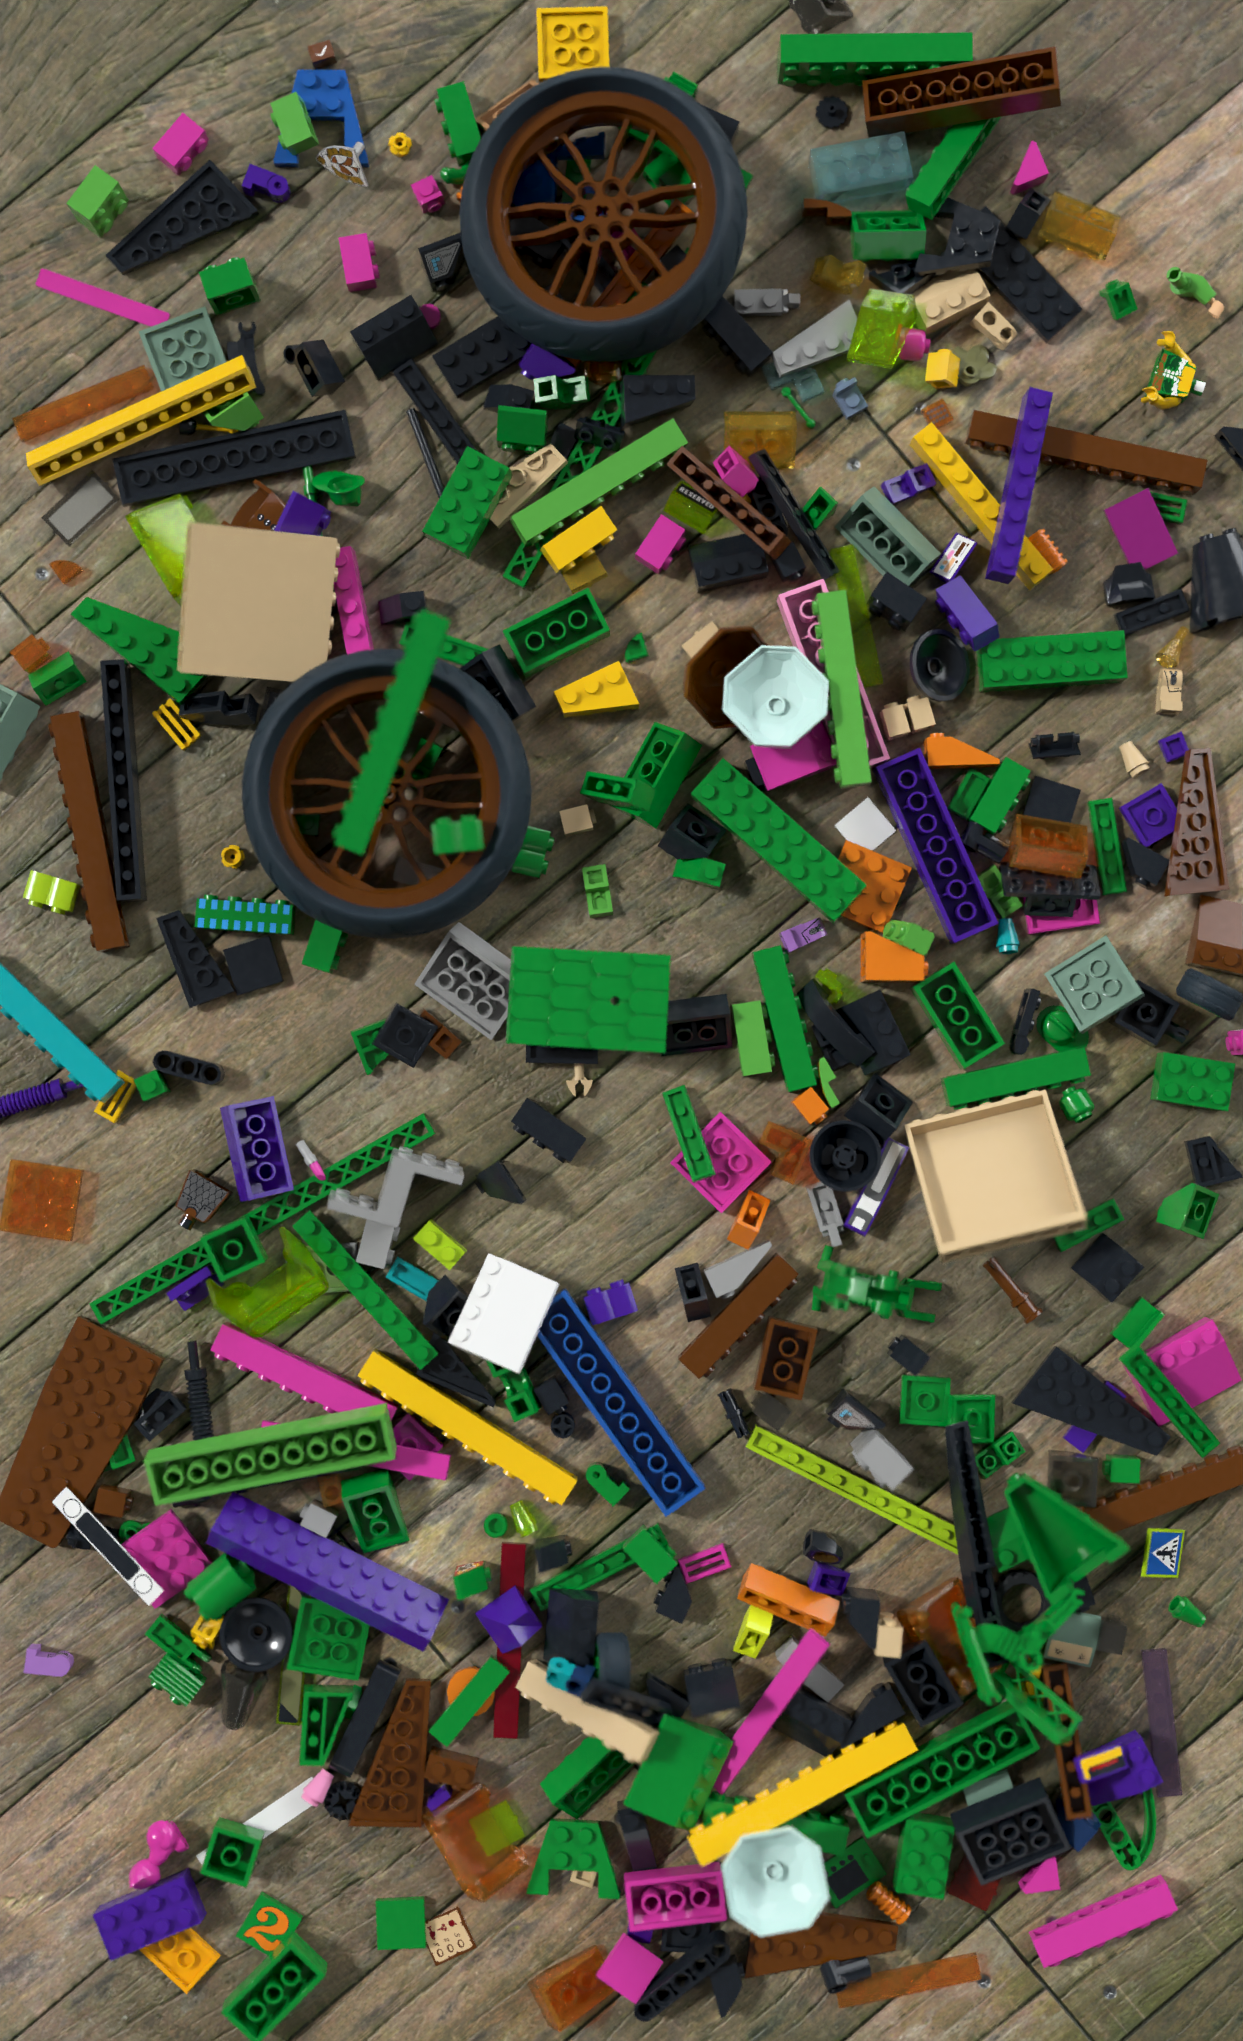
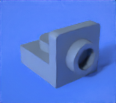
M855 377L851 380L845 378L838 382L833 393V398L846 420L868 408V404L856 386L858 381Z

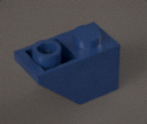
M1061 1792L1056 1799L1057 1817L1069 1844L1079 1853L1097 1833L1101 1823L1093 1812L1092 1817L1068 1820L1065 1816Z

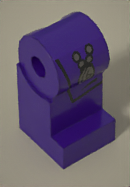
M249 165L242 183L244 194L253 197L255 191L270 196L277 203L288 200L290 189L284 177L255 165Z

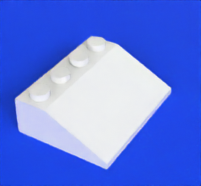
M488 1254L448 1343L464 1352L520 1374L559 1284L512 1262Z

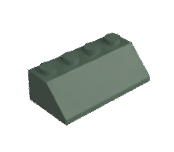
M875 486L862 494L835 526L883 576L886 572H889L908 586L922 575L941 554Z
M1 684L0 781L6 766L13 760L14 752L19 743L25 739L26 731L31 722L36 719L40 708L36 703Z

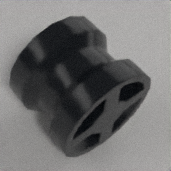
M567 1412L554 1415L551 1422L552 1433L562 1439L572 1435L575 1428V1421L572 1415Z

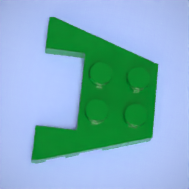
M552 1818L527 1887V1894L548 1895L550 1893V1869L598 1872V1898L620 1899L621 1890L615 1878V1870L609 1858V1851L600 1821Z

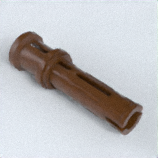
M995 1256L991 1257L989 1262L987 1260L982 1265L1011 1299V1306L1017 1308L1025 1318L1024 1322L1026 1324L1033 1321L1043 1312L1041 1308H1037L1029 1298L1030 1294L1018 1287L996 1260Z

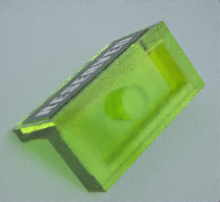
M680 481L674 488L663 509L667 514L702 534L707 531L714 515L718 511L684 481Z

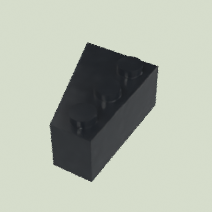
M623 375L620 381L621 430L691 406L695 401V375Z

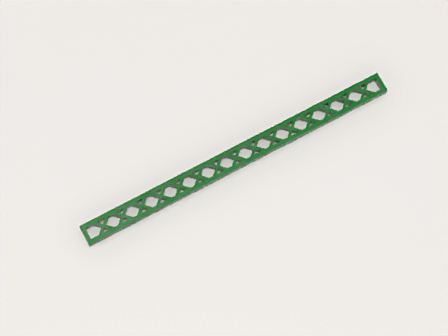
M688 247L686 248V250H685V252H684L686 255H687V253H688V251H689V249H690V248H688ZM657 351L647 354L645 362L642 360L640 363V371L629 373V362L626 360L622 362L591 419L616 426L621 417L620 394H618L616 386L620 383L624 371L626 375H644ZM616 401L618 406L617 412L606 414L605 405ZM579 440L567 460L568 464L562 469L549 493L579 476L571 475L570 467L572 465L582 463L583 472L592 468L603 447L594 445V453L583 456L581 448L587 442ZM550 530L543 540L535 544L537 554L531 558L525 559L523 551L525 547L532 546V544L524 545L521 542L504 572L503 578L524 589L543 556L540 549L552 540L556 532L552 533ZM524 565L526 574L522 581L510 575L515 567Z
M423 1113L324 1169L323 1172L326 1180H319L314 1175L296 1185L294 1190L284 1192L247 1213L249 1218L260 1220L258 1230H256L257 1235L328 1196L331 1190L336 1191L337 1188H342L389 1161L391 1154L388 1155L389 1150H393V1148L399 1149L391 1146L394 1135L406 1136L403 1147L412 1148L435 1135L436 1133L426 1115ZM422 1120L428 1133L421 1137L413 1135L414 1124ZM409 1127L407 1133H406V1132H402L403 1130H405V1129H407V1128ZM410 1138L416 1139L409 1143ZM388 1139L387 1145H386V1144H382V1142H384V1141H386V1140ZM373 1147L385 1148L384 1156L381 1160L370 1158ZM367 1151L366 1157L361 1155ZM352 1159L365 1160L360 1172L349 1170ZM331 1171L344 1172L339 1184L328 1181ZM317 1182L323 1184L321 1193L318 1196L308 1194L310 1183ZM291 1194L302 1196L300 1205L296 1208L287 1205L289 1195ZM271 1205L281 1208L277 1219L266 1217L268 1207ZM200 1240L89 1303L100 1324H103L211 1262L207 1253H203L204 1246ZM185 1254L197 1255L195 1266L183 1265ZM164 1266L176 1267L174 1278L162 1277ZM145 1277L155 1279L153 1290L149 1291L141 1288ZM124 1289L135 1291L132 1302L120 1300ZM103 1301L114 1303L111 1314L104 1317L98 1304Z

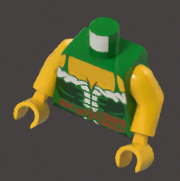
M1163 331L1162 334L1165 339L1157 340V345L1165 346V349H1162L1157 355L1148 386L1142 389L1145 392V396L1141 398V402H1149L1160 410L1182 404L1187 398L1188 393L1201 396L1206 382L1193 378L1197 366L1192 363V360L1175 342V334L1172 331Z

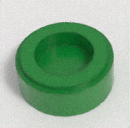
M493 1512L486 1517L484 1530L488 1536L499 1538L507 1531L508 1520L502 1513Z

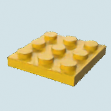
M608 6L537 8L539 82L569 71L592 67H609Z

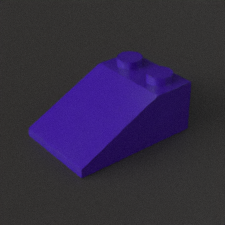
M1136 1730L1092 1750L1097 1751L1113 1743H1121L1128 1768L1087 1782L1090 1804L1092 1806L1139 1794L1163 1783L1142 1737Z

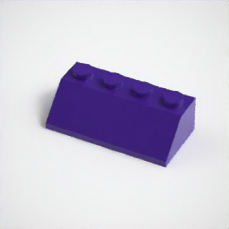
M292 491L274 531L320 536L323 529H326L330 523L331 511L307 497Z
M274 1096L221 1107L220 1111L240 1202L294 1190Z

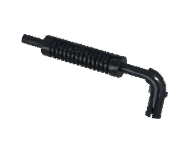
M197 1340L188 1341L190 1369H186L184 1372L185 1380L188 1381L186 1389L189 1390L187 1392L189 1394L188 1399H190L188 1401L190 1404L189 1408H191L189 1412L192 1413L190 1414V1417H192L190 1421L193 1422L191 1430L194 1431L192 1439L200 1440L214 1437V1434H212L214 1430L211 1429L213 1428V1425H211L213 1421L210 1420L212 1416H210L211 1411H209L211 1407H209L210 1402H208L210 1398L208 1397L209 1393H207L209 1389L206 1388L208 1387V1384H206L208 1380L205 1379L207 1371L206 1367H200ZM213 1495L173 1502L172 1504L174 1508L190 1505L198 1507L202 1503L207 1502Z

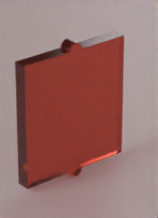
M964 1855L957 1871L953 1872L954 1878L947 1892L986 1911L993 1896L997 1895L996 1889L1002 1878L981 1886L968 1857Z

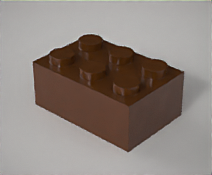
M768 1316L753 1381L754 1390L802 1401L818 1329L815 1326Z

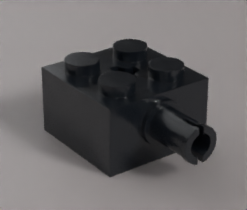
M1135 980L1145 996L1112 1015L1108 1023L1149 1046H1157L1163 1033L1182 1044L1186 1040L1184 1036H1188L1189 1030L1171 1021L1180 1003L1145 983ZM1141 1009H1146L1145 1013L1147 1014V1017H1141Z

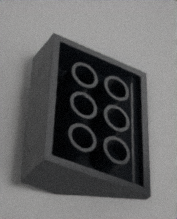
M1040 1777L950 1813L956 1834L981 1886L1071 1849Z

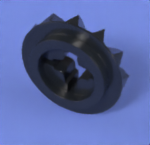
M339 1781L329 1787L324 1803L330 1817H334L339 1821L350 1819L361 1792L355 1784L348 1781ZM340 1793L344 1799H351L347 1802L346 1809L342 1804H336L340 1799Z

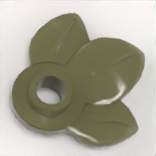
M975 345L969 351L959 346L954 349L953 354L960 358L958 380L962 385L967 387L973 386L979 380L991 379L996 373L997 366L988 362L989 352L984 345Z

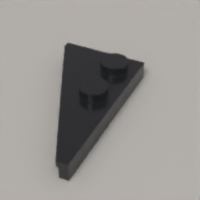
M917 260L907 261L904 264L892 265L890 271L877 274L876 270L870 271L869 281L901 302L937 275L934 272L924 274V277L916 278L915 268Z
M433 1333L430 1343L439 1354L421 1370L418 1369L416 1375L494 1408L496 1400L448 1343L436 1333Z

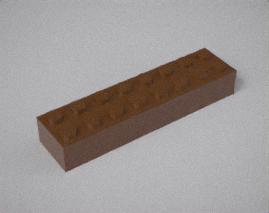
M1056 46L863 81V95L869 139L1060 107L1061 99Z

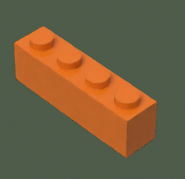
M752 1563L743 1575L737 1599L808 1630L813 1629L825 1637L835 1624L840 1601L827 1594L814 1592L806 1585H801L783 1575H778Z

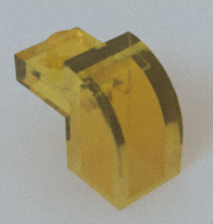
M832 255L818 257L809 280L823 289L838 294L850 295L853 288L859 287L863 281L866 264L860 260L843 263Z

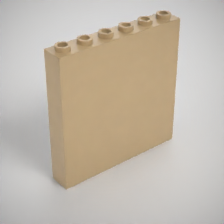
M187 522L177 670L182 673L294 682L309 670L326 662L327 656L331 654L332 650L329 632L333 630L334 626L331 608L335 606L336 602L333 584L337 582L338 578L335 560L340 554V544L337 543V538Z
M1033 1090L1026 1095L1018 1097L1009 1096L1002 1101L994 1103L985 1102L978 1107L962 1108L950 1114H937L932 1118L925 1120L917 1119L904 1125L941 1263L1087 1228L1086 1215L1046 1090Z

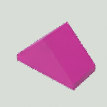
M1031 141L1010 194L1015 195L1044 183L1049 174L1037 143Z
M1056 1856L1029 1867L1018 1882L1025 1894L1060 1890Z

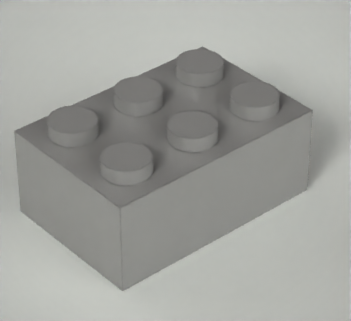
M864 1429L850 1443L853 1448L851 1453L854 1455L857 1463L864 1470L867 1471L869 1469L874 1479L883 1488L888 1485L893 1490L913 1470L905 1456L877 1429Z

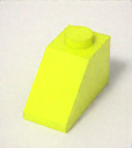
M750 1605L744 1616L733 1651L756 1659L769 1636L773 1614Z

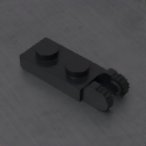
M1032 988L1024 989L1010 1039L1009 1051L1013 1054L1022 1055L1027 1051V1047H1029L1030 1043L1027 1036L1033 1030L1034 1020L1032 1018L1035 1010H1038L1041 1003L1039 990Z

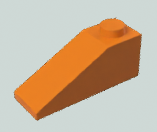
M932 733L930 737L924 740V758L929 769L997 767L1000 764V759L953 737H944V733Z

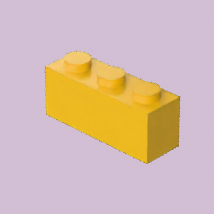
M600 506L543 545L540 550L556 573L560 570L566 573L576 565L574 563L576 559L582 557L584 560L595 552L593 549L600 543L602 546H605L614 539L613 534L617 531V528L602 506Z

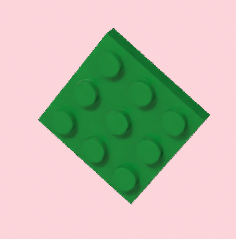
M301 1595L286 1666L287 1670L359 1681L370 1625L314 1597Z

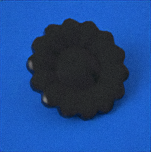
M824 97L823 100L819 101L815 113L818 123L830 129L838 128L840 124H844L848 116V108L845 106L846 103L841 101L840 97Z

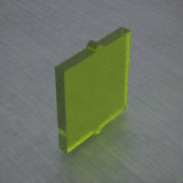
M506 1799L469 1819L476 1834V1841H480L487 1856L525 1836L517 1820L518 1815H514Z

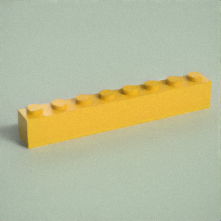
M931 422L912 438L910 446L921 460L928 464L931 472L992 544L1000 504ZM1024 534L1016 575L1030 591L1052 572L1053 568Z

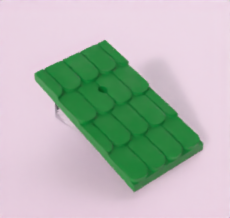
M512 946L506 1043L665 1053L671 955Z

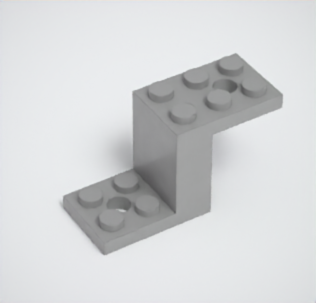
M399 1146V1149L393 1148L377 1202L373 1201L374 1198L361 1194L357 1197L350 1195L351 1192L348 1190L337 1188L336 1191H330L327 1208L398 1228L414 1172L462 1185L464 1178L463 1167L459 1166L460 1163L454 1160L446 1159L445 1162L439 1161L432 1154L422 1153L421 1156L414 1154L410 1148Z

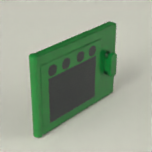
M863 1836L846 1847L844 1856L833 1855L823 1862L829 1901L835 1909L887 1874Z

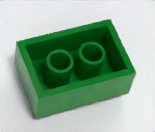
M1158 1052L1150 1100L1228 1111L1235 1063Z
M918 1812L901 1821L892 1879L895 1892L944 1900L955 1829L951 1817Z

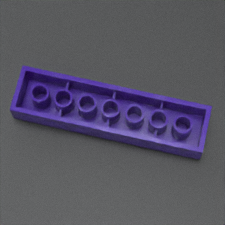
M915 749L875 767L873 773L950 945L999 924L921 749Z

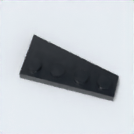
M180 910L156 918L189 1008L236 992Z

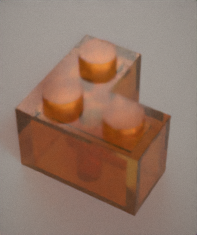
M767 1120L757 1142L779 1152L769 1174L794 1184L813 1140Z

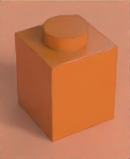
M808 1087L791 1101L808 1124L814 1122L817 1125L827 1117L825 1112L829 1108L812 1087Z

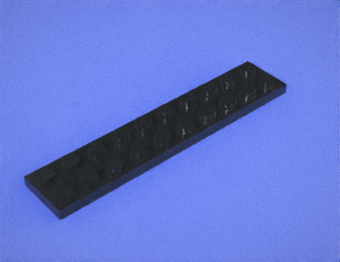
M340 410L112 458L121 503L123 507L298 471L306 466L317 467L355 459L356 454L346 410Z

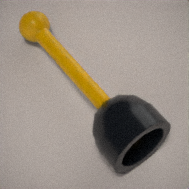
M192 417L180 422V435H191L197 429L229 432L230 434L238 432L235 429L197 424Z

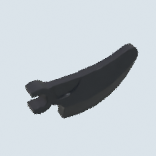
M239 322L238 331L241 337L236 342H227L228 359L230 361L243 355L256 385V388L250 391L258 396H263L265 394V387L260 379L255 359L254 335L257 331L256 324L251 322V330L244 331L242 322Z

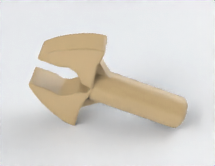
M574 1064L575 1077L571 1081L566 1080L568 1088L576 1096L575 1086L581 1080V1083L584 1085V1096H586L593 1080H587L584 1077V1064Z

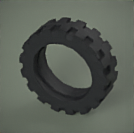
M1026 1569L1010 1570L1006 1575H1000L998 1577L999 1580L994 1582L1002 1626L1014 1633L1019 1632L1024 1625H1029L1039 1618L1051 1605L1045 1597L1038 1575L1033 1571L1030 1572ZM1020 1583L1030 1584L1035 1587L1041 1597V1608L1037 1615L1031 1620L1022 1623L1014 1622L1007 1618L1002 1608V1599L1006 1591L1013 1585Z

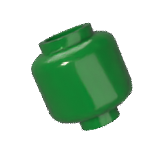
M1073 1086L1062 1092L1063 1097L1059 1100V1106L1068 1121H1075L1077 1124L1093 1115L1091 1112L1095 1106L1085 1089H1076Z

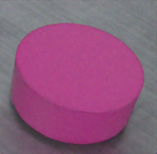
M432 304L421 306L420 310L431 329H434L441 320L439 309Z

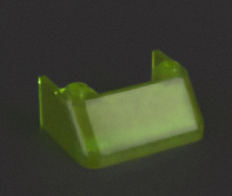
M283 1226L279 1228L285 1246L282 1254L287 1262L252 1287L243 1282H235L225 1289L210 1278L206 1280L214 1309L252 1337L265 1336L329 1289L327 1277L305 1244Z

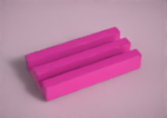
M723 1543L678 1559L686 1584L731 1568ZM721 1551L719 1555L685 1567V1564ZM724 1559L725 1563L690 1576L688 1575L690 1571Z

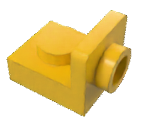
M200 1615L191 1630V1637L194 1639L193 1643L202 1649L208 1647L213 1650L225 1616L223 1615L218 1621L210 1619L207 1622Z

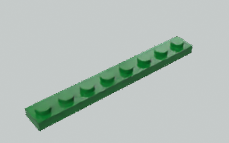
M309 1210L292 1226L420 1370L439 1354L312 1210Z

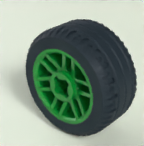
M1192 968L1185 971L1176 988L1178 996L1227 1021L1235 1017L1238 1008L1243 1002L1242 993Z
M602 1632L597 1634L593 1667L596 1669L593 1678L629 1690L631 1674L630 1648L628 1638L624 1633Z

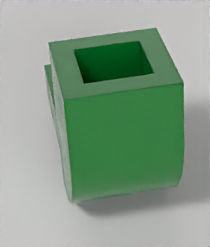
M557 375L533 379L535 403L543 408L569 409L571 405L590 402L588 377L585 375L564 380Z

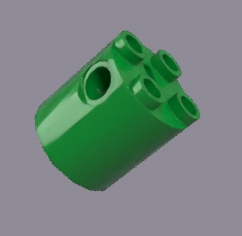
M224 1552L196 1578L188 1582V1588L184 1590V1593L191 1602L195 1601L200 1607L198 1611L205 1621L208 1622L210 1619L218 1621L228 1610L235 1607L256 1589L254 1568Z

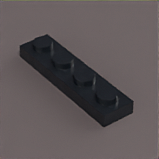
M595 1678L591 1680L579 1695L581 1702L655 1727H659L664 1714L670 1715L673 1711L670 1703Z

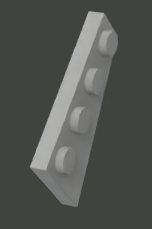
M850 300L840 305L771 354L779 377L866 346L867 340Z

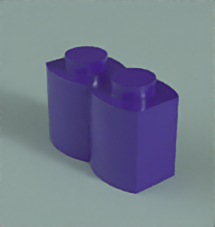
M623 1279L609 1283L610 1288L601 1290L600 1287L587 1290L588 1295L583 1296L592 1325L638 1311L629 1282L624 1283Z

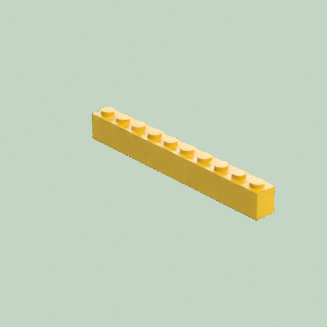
M243 355L26 453L27 466L38 485L41 486L256 388L253 375Z
M376 1348L358 1374V1377L362 1378L360 1380L362 1384L371 1389L376 1387L382 1391L381 1395L391 1402L395 1399L402 1404L401 1408L412 1415L414 1412L423 1417L421 1421L430 1427L436 1425L443 1430L442 1434L451 1440L458 1439L463 1443L462 1447L471 1453L477 1451L483 1455L482 1459L492 1466H495V1464L499 1465L504 1469L503 1473L512 1479L518 1477L524 1481L523 1485L533 1492L536 1490L544 1494L543 1498L553 1505H556V1503L563 1505L577 1482L578 1477Z
M894 1720L883 1726L884 1731L878 1734L872 1732L863 1737V1742L854 1746L852 1743L840 1749L842 1753L834 1758L832 1754L819 1760V1766L813 1769L811 1766L805 1767L798 1771V1777L792 1780L787 1777L776 1783L778 1788L770 1792L768 1789L762 1790L755 1795L756 1799L747 1804L746 1800L733 1806V1812L725 1815V1812L714 1816L711 1818L712 1823L704 1827L703 1824H699L690 1829L691 1834L686 1837L701 1867L730 1852L742 1835L771 1830L917 1751L903 1722L897 1723Z

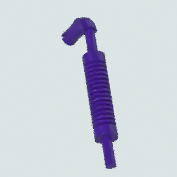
M59 1078L50 1081V1083L39 1084L37 1087L25 1088L24 1091L20 1090L15 1093L6 1094V1096L2 1095V1097L0 1096V1118L3 1116L7 1117V1115L10 1116L16 1112L20 1113V1111L29 1110V1108H37V1106L40 1107L42 1104H50L55 1102V1100L66 1099L67 1092L85 1086L82 1084L78 1086L73 1081L64 1083Z

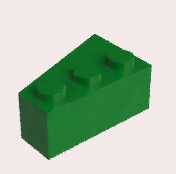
M304 1684L299 1766L325 1765L340 1723L352 1698L353 1685Z

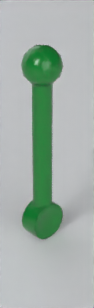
M784 387L781 392L782 396L790 400L805 419L807 427L813 428L816 424L815 420L810 419L793 398L791 389Z

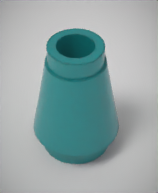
M1004 918L998 920L996 948L999 949V954L1017 953L1020 943L1013 919Z

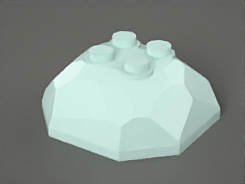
M761 645L725 676L723 712L755 746L789 749L827 716L828 680L796 647Z
M791 1826L742 1835L722 1863L731 1917L759 1936L809 1928L829 1899L820 1847Z

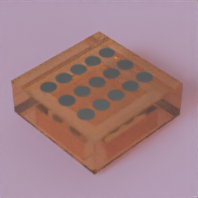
M943 398L921 410L926 423L930 424L932 422L937 429L954 420Z

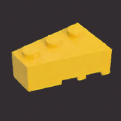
M619 661L554 691L556 701L565 718L601 712L639 709V702Z

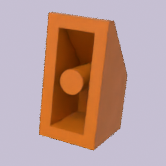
M749 1190L733 1222L727 1240L749 1250L760 1230L771 1200Z

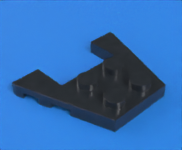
M947 197L934 216L953 219L944 256L919 253L915 268L916 278L924 277V274L936 272V275L945 274L947 270L953 269L965 271L991 267L1001 220Z

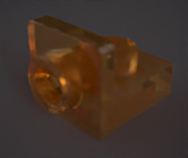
M585 361L583 366L584 375L588 380L596 384L621 381L622 361Z

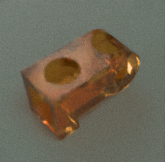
M340 1473L317 1477L324 1508L343 1503L341 1492L342 1477H340Z

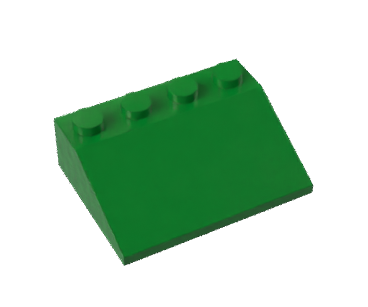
M664 1714L657 1729V1732H659L647 1759L642 1762L623 1804L671 1826L690 1830L695 1827L733 1745V1741L717 1728Z

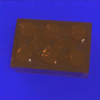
M1016 814L1009 835V867L1081 879L1088 860L1087 826Z

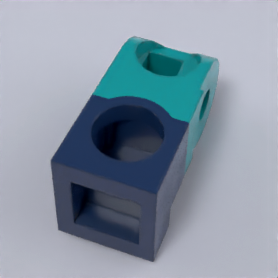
M555 1657L549 1661L545 1679L552 1687L580 1698L579 1695L593 1679L596 1668L586 1665L584 1669L570 1664L564 1658Z

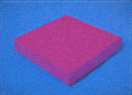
M623 1933L596 1976L636 2005L663 1961L630 1936Z

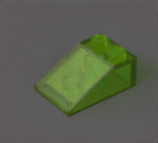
M869 289L859 311L847 361L892 369L905 343L907 334L917 319L915 296Z

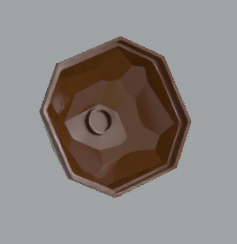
M751 626L720 628L685 665L683 676L684 697L713 729L737 727L723 712L725 676L761 645L768 646Z

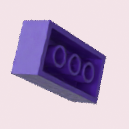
M187 1868L159 1880L158 1883L143 1890L137 1889L100 1905L93 1913V1917L110 1961L200 1924L207 1913L190 1869Z

